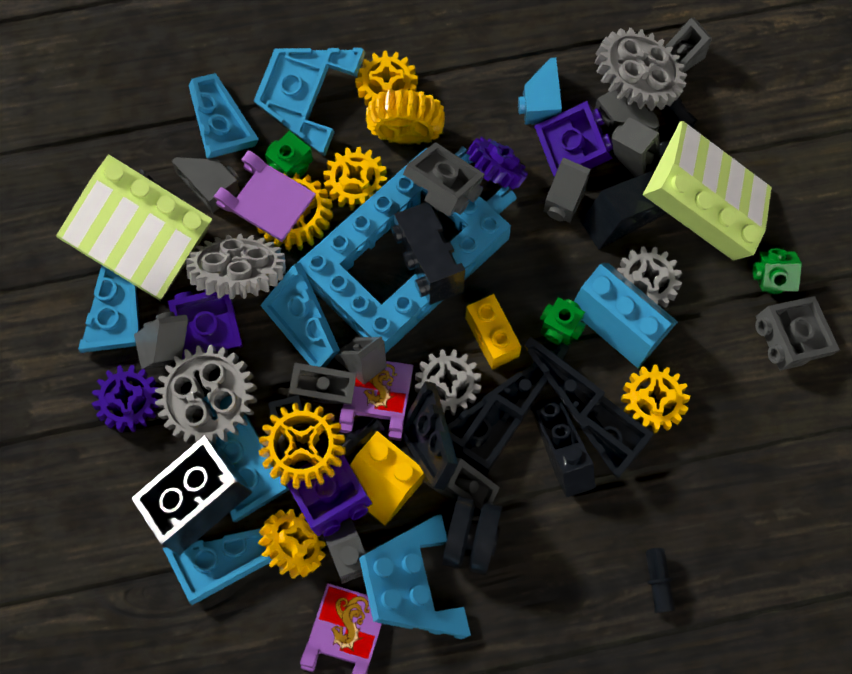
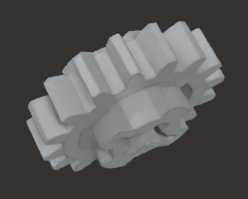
M641 247L639 255L631 250L628 256L629 259L622 258L620 262L622 268H618L617 271L656 304L666 308L669 304L668 299L675 300L678 294L675 290H679L682 282L677 280L682 274L681 270H674L677 261H668L667 251L661 256L658 255L657 247H654L651 253H647L646 248ZM639 265L638 271H633L632 274H629L634 266ZM665 284H668L667 288L659 294V287H664Z
M442 349L438 358L433 354H429V364L421 361L420 369L422 372L415 373V380L421 383L415 385V392L419 393L425 381L435 383L439 396L445 399V401L440 400L443 412L445 413V410H450L452 417L456 416L457 408L465 411L466 409L468 410L467 402L471 404L476 403L477 398L473 393L477 394L481 391V386L475 384L481 381V374L473 373L476 370L477 364L474 362L468 365L467 354L458 358L457 351L453 349L451 355L446 356L444 349ZM452 366L458 367V368L461 369L462 371H458V370H456L455 368H453ZM439 367L437 374L430 376V379H428L432 371ZM445 373L447 374V379L452 383L451 393L446 383H444ZM468 387L465 394L457 399V394L460 390H465Z

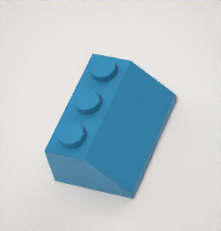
M601 263L581 287L574 300L581 307V310L585 311L583 322L637 368H640L678 323V321L609 263Z

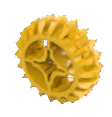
M401 88L399 91L389 89L387 93L379 92L378 95L372 96L371 101H369L366 109L367 128L371 130V134L378 136L381 140L386 139L389 143H416L419 145L421 142L429 143L432 139H437L439 134H442L445 123L444 106L441 105L439 100L434 99L432 95H424L422 91L414 92L412 89L405 91Z
M297 172L291 179L316 193V196L294 225L295 229H291L283 242L257 227L258 233H264L267 243L274 240L275 247H280L285 243L286 250L288 251L291 250L292 244H297V248L302 250L303 242L306 241L310 246H313V237L322 239L324 236L322 230H329L330 223L328 220L333 218V213L330 210L332 208V201L327 199L329 195L326 188L321 189V183L318 180L311 183V176L309 175L300 179V174L298 175ZM317 207L314 217L306 224L305 216L311 213V209Z
M307 402L305 404L304 411H300L298 404L294 403L292 405L294 412L288 413L287 409L282 407L280 411L283 417L279 419L273 414L270 416V420L274 426H263V431L269 436L259 437V443L267 446L259 450L260 457L267 458L262 463L265 469L273 467L270 472V476L273 479L278 478L282 474L281 485L286 486L290 479H293L294 489H299L301 481H305L307 489H311V479L316 478L318 483L322 485L324 484L322 476L324 472L329 477L335 475L330 465L341 467L342 461L336 456L345 455V448L339 445L345 442V435L337 434L342 429L340 423L331 424L334 420L332 413L322 418L323 407L318 406L313 413L310 403ZM300 423L315 425L314 427L310 426L304 431H298L292 427ZM324 432L329 439V445L325 456L322 458L315 449V445L320 440L319 436ZM283 434L290 444L284 452L285 456L280 460L276 454V447L280 436ZM294 439L302 444L307 442L310 452L303 448L297 449ZM303 460L314 465L306 469L289 467L291 464L294 466Z

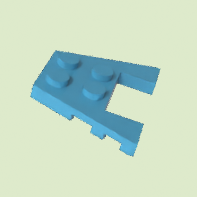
M311 48L274 49L254 102L318 153L325 156L333 138L334 130L308 121L328 69L331 68L357 77L366 53L362 48H353V50H340L339 48H328V50H312Z
M441 514L432 517L359 558L373 622L407 629L418 628L428 630L429 633L453 635L454 638L458 639L471 636L464 607L435 611L420 548L440 546L447 542Z

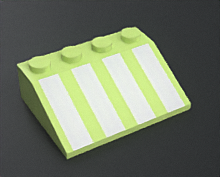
M681 121L643 196L734 261L755 254L766 231L772 187L687 123Z
M108 154L90 179L56 237L161 301L185 266L189 253L195 251V246L200 244L208 232L212 218Z

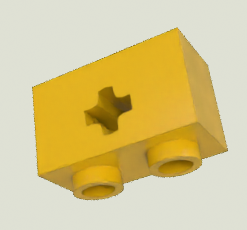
M494 294L466 306L465 319L492 370L519 358L521 345Z

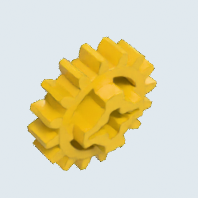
M383 51V57H378L377 54L373 53L371 62L366 59L363 60V68L359 69L358 78H355L358 97H365L364 102L366 106H368L372 96L378 95L379 92L387 93L389 89L399 91L400 88L405 91L412 89L416 92V85H418L415 66H409V59L407 57L399 60L398 52H395L392 57H388L387 51Z
M357 147L355 153H351L349 148H345L344 156L336 152V162L328 160V170L323 172L324 180H326L324 186L327 191H330L329 197L331 201L339 198V207L342 208L345 203H349L350 210L352 211L356 204L361 206L387 183V177H385L387 175L386 166H381V158L376 157L372 159V150L362 154L361 147ZM341 171L342 176L338 178L339 182L336 183L337 174ZM372 175H375V181L370 186L369 181L372 179Z
M653 365L651 372H648L644 366L641 367L639 371L640 376L632 373L629 378L631 383L626 382L623 390L627 393L623 394L621 402L628 403L624 408V412L627 414L632 413V418L636 421H641L642 425L646 428L648 425H651L654 433L658 432L660 425L666 431L670 430L672 427L671 421L678 425L682 420L680 414L685 415L688 411V407L683 404L688 403L690 400V395L683 394L687 384H678L677 382L680 374L678 373L671 377L669 375V367H666L663 372H659L657 365ZM648 381L646 389L636 391L641 384ZM653 391L657 400H660L658 406H656L655 399L651 397ZM675 406L672 412L663 416L662 413L665 408Z
M290 509L287 513L279 510L275 515L272 514L259 530L263 537L258 541V544L266 547L262 556H270L272 560L269 566L274 567L277 564L280 567L279 572L281 575L289 571L291 578H296L299 574L304 578L321 565L320 561L326 555L321 551L326 546V543L318 539L319 536L312 531L309 524L305 521L303 513L296 517L293 509Z

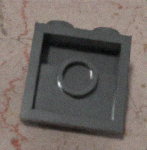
M436 142L411 161L403 173L417 186L428 190L424 201L449 217L454 212L461 215L470 201L474 203L483 190L480 184L485 176L484 173Z
M815 296L770 305L755 316L757 319L755 324L756 330L759 335L765 337L769 346L768 357L772 363L777 364L780 371L802 366L810 360L834 355L840 350Z

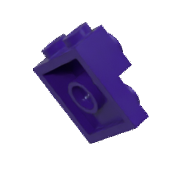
M588 101L534 126L554 177L563 157L589 169L613 159L610 153L613 150L612 140L608 133L603 135L600 128L601 125L605 124L601 112L598 108L593 110Z
M204 289L205 292L195 295L191 291L179 293L174 296V300L168 301L170 312H174L175 316L187 315L188 318L182 360L185 359L184 350L187 349L195 355L197 345H200L205 353L209 345H213L217 353L222 347L226 350L243 347L233 302L228 294L217 298L216 292L206 295V289Z
M326 452L321 454L320 456L323 458ZM345 455L336 456L342 461L341 467L330 465L335 473L333 477H329L325 472L322 474L324 484L320 485L316 478L311 479V489H307L305 481L300 482L299 489L293 488V479H290L287 484L310 528L317 536L321 534L324 536L333 535L340 529L341 522L350 517L352 520L363 517L368 512L367 507L373 504ZM308 462L298 469H306L314 465Z

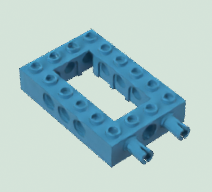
M461 147L455 153L456 156L465 162L473 163L469 160L470 156L465 154L467 151L465 147ZM406 166L297 262L302 264L313 291L360 337H382L385 344V354L442 302L439 301L429 305L426 296L420 297L414 282L418 278L414 274L381 305L347 272V270L354 266V261L368 248L372 249L375 247V242L392 226H395L394 214L420 205L421 192L425 196L427 195L428 190L417 186L411 179L403 175ZM502 186L487 202L479 196L474 203L469 202L461 215L454 212L449 217L455 223V228L458 231L462 230L450 242L454 248L452 255L456 264L462 263L465 268V280L509 240L511 225L499 215L517 199L512 190L507 193L509 190L508 186L506 188Z

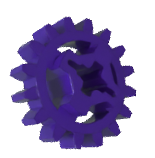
M480 137V139L476 138L468 148L469 160L475 163L474 167L485 174L484 179L487 181L491 180L493 183H498L504 188L509 186L514 190L519 188L527 178L528 172L524 170L526 167L520 163L518 157H515L514 150L509 146L501 145L494 140L492 141V139L487 141L485 138Z
M120 365L117 367V373L114 375L109 370L106 371L108 379L106 381L98 379L97 383L101 389L92 391L94 397L99 399L92 403L95 410H100L96 416L100 421L106 419L105 425L109 429L116 424L119 433H123L125 426H129L132 432H136V424L138 423L143 427H147L145 419L147 417L155 419L156 415L152 408H158L155 405L157 401L155 397L160 395L155 392V389L158 387H154L156 381L153 376L147 378L148 373L145 369L140 370L137 374L134 365H130L126 372ZM130 381L138 382V383H140L143 387L141 388L140 385H139V386H133V385L130 384ZM125 390H127V392L130 394L127 402L128 408L123 403V401H125L126 396ZM109 410H112L113 412L120 411L123 414V417L116 416L112 414Z

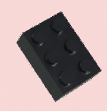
M203 436L131 499L161 545L181 555L253 492L222 448L206 436Z

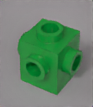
M290 130L279 141L275 140L272 142L265 154L267 165L283 174L285 173L289 178H293L296 172L298 175L300 174L301 178L308 170V165L313 161L311 148Z
M778 248L770 249L769 252H759L758 262H755L753 265V279L758 281L762 291L769 294H781L783 291H799L802 263L796 252H787Z
M558 297L553 306L550 304L546 306L540 317V320L543 321L541 334L554 344L560 345L562 342L569 346L573 338L579 339L586 326L582 322L585 311L581 310V307L576 302L569 299L563 300Z

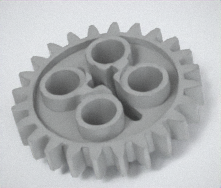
M622 28L618 30L617 34L612 31L608 37L604 38L596 52L598 57L595 60V64L599 65L596 72L604 75L601 82L610 83L611 86L608 91L616 90L619 92L617 98L626 97L628 105H631L633 101L637 102L639 109H642L645 104L650 111H653L655 106L661 110L665 105L671 106L674 100L676 101L683 92V88L686 85L684 80L687 74L682 72L685 65L677 63L680 56L671 54L673 47L665 48L663 46V39L657 42L654 40L653 33L647 37L642 29H640L638 34H635L632 28H629L627 33Z
M239 234L237 238L226 235L224 240L215 237V242L204 241V247L195 246V252L189 253V258H186L187 279H190L191 285H196L197 291L206 289V295L216 292L217 298H221L225 294H228L230 299H234L239 294L243 299H246L247 293L259 296L258 290L269 292V286L277 287L278 281L283 280V274L286 273L285 254L281 253L280 247H274V242L265 244V238H260L256 241L254 240V235L249 236L247 239L243 238L242 234Z
M197 345L195 355L185 349V359L181 360L179 357L174 356L176 366L173 368L166 365L165 369L170 374L168 377L159 376L158 378L165 384L164 387L155 389V392L163 396L162 399L155 402V405L165 408L158 414V417L168 419L164 427L168 430L174 429L173 435L178 439L184 435V442L191 444L194 438L195 442H198L203 436H206L215 444L217 437L224 442H228L227 432L230 431L238 435L236 425L238 423L244 426L248 425L243 418L244 414H254L248 408V404L257 402V399L249 395V393L257 390V386L253 383H247L254 375L250 371L244 372L248 365L244 361L238 362L239 357L234 352L228 356V350L224 347L217 353L216 348L213 345H209L205 353L204 349ZM220 369L219 378L210 382L208 378L211 371ZM196 371H199L204 388L210 391L207 397L211 406L216 411L217 420H213L209 404L202 400L205 397V393L195 377ZM192 382L190 392L181 395L180 391L183 384ZM232 396L230 407L224 410L220 409L222 399ZM203 409V418L199 422L193 423L192 415L194 412Z

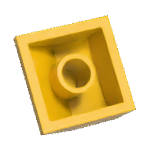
M378 431L357 453L350 464L373 503L367 507L368 512L384 526L389 523L419 488L425 477L419 464Z

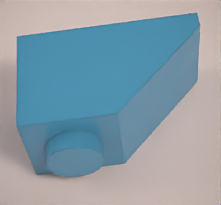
M556 57L550 58L524 85L523 96L518 97L519 114H524L525 125L539 124L562 112Z

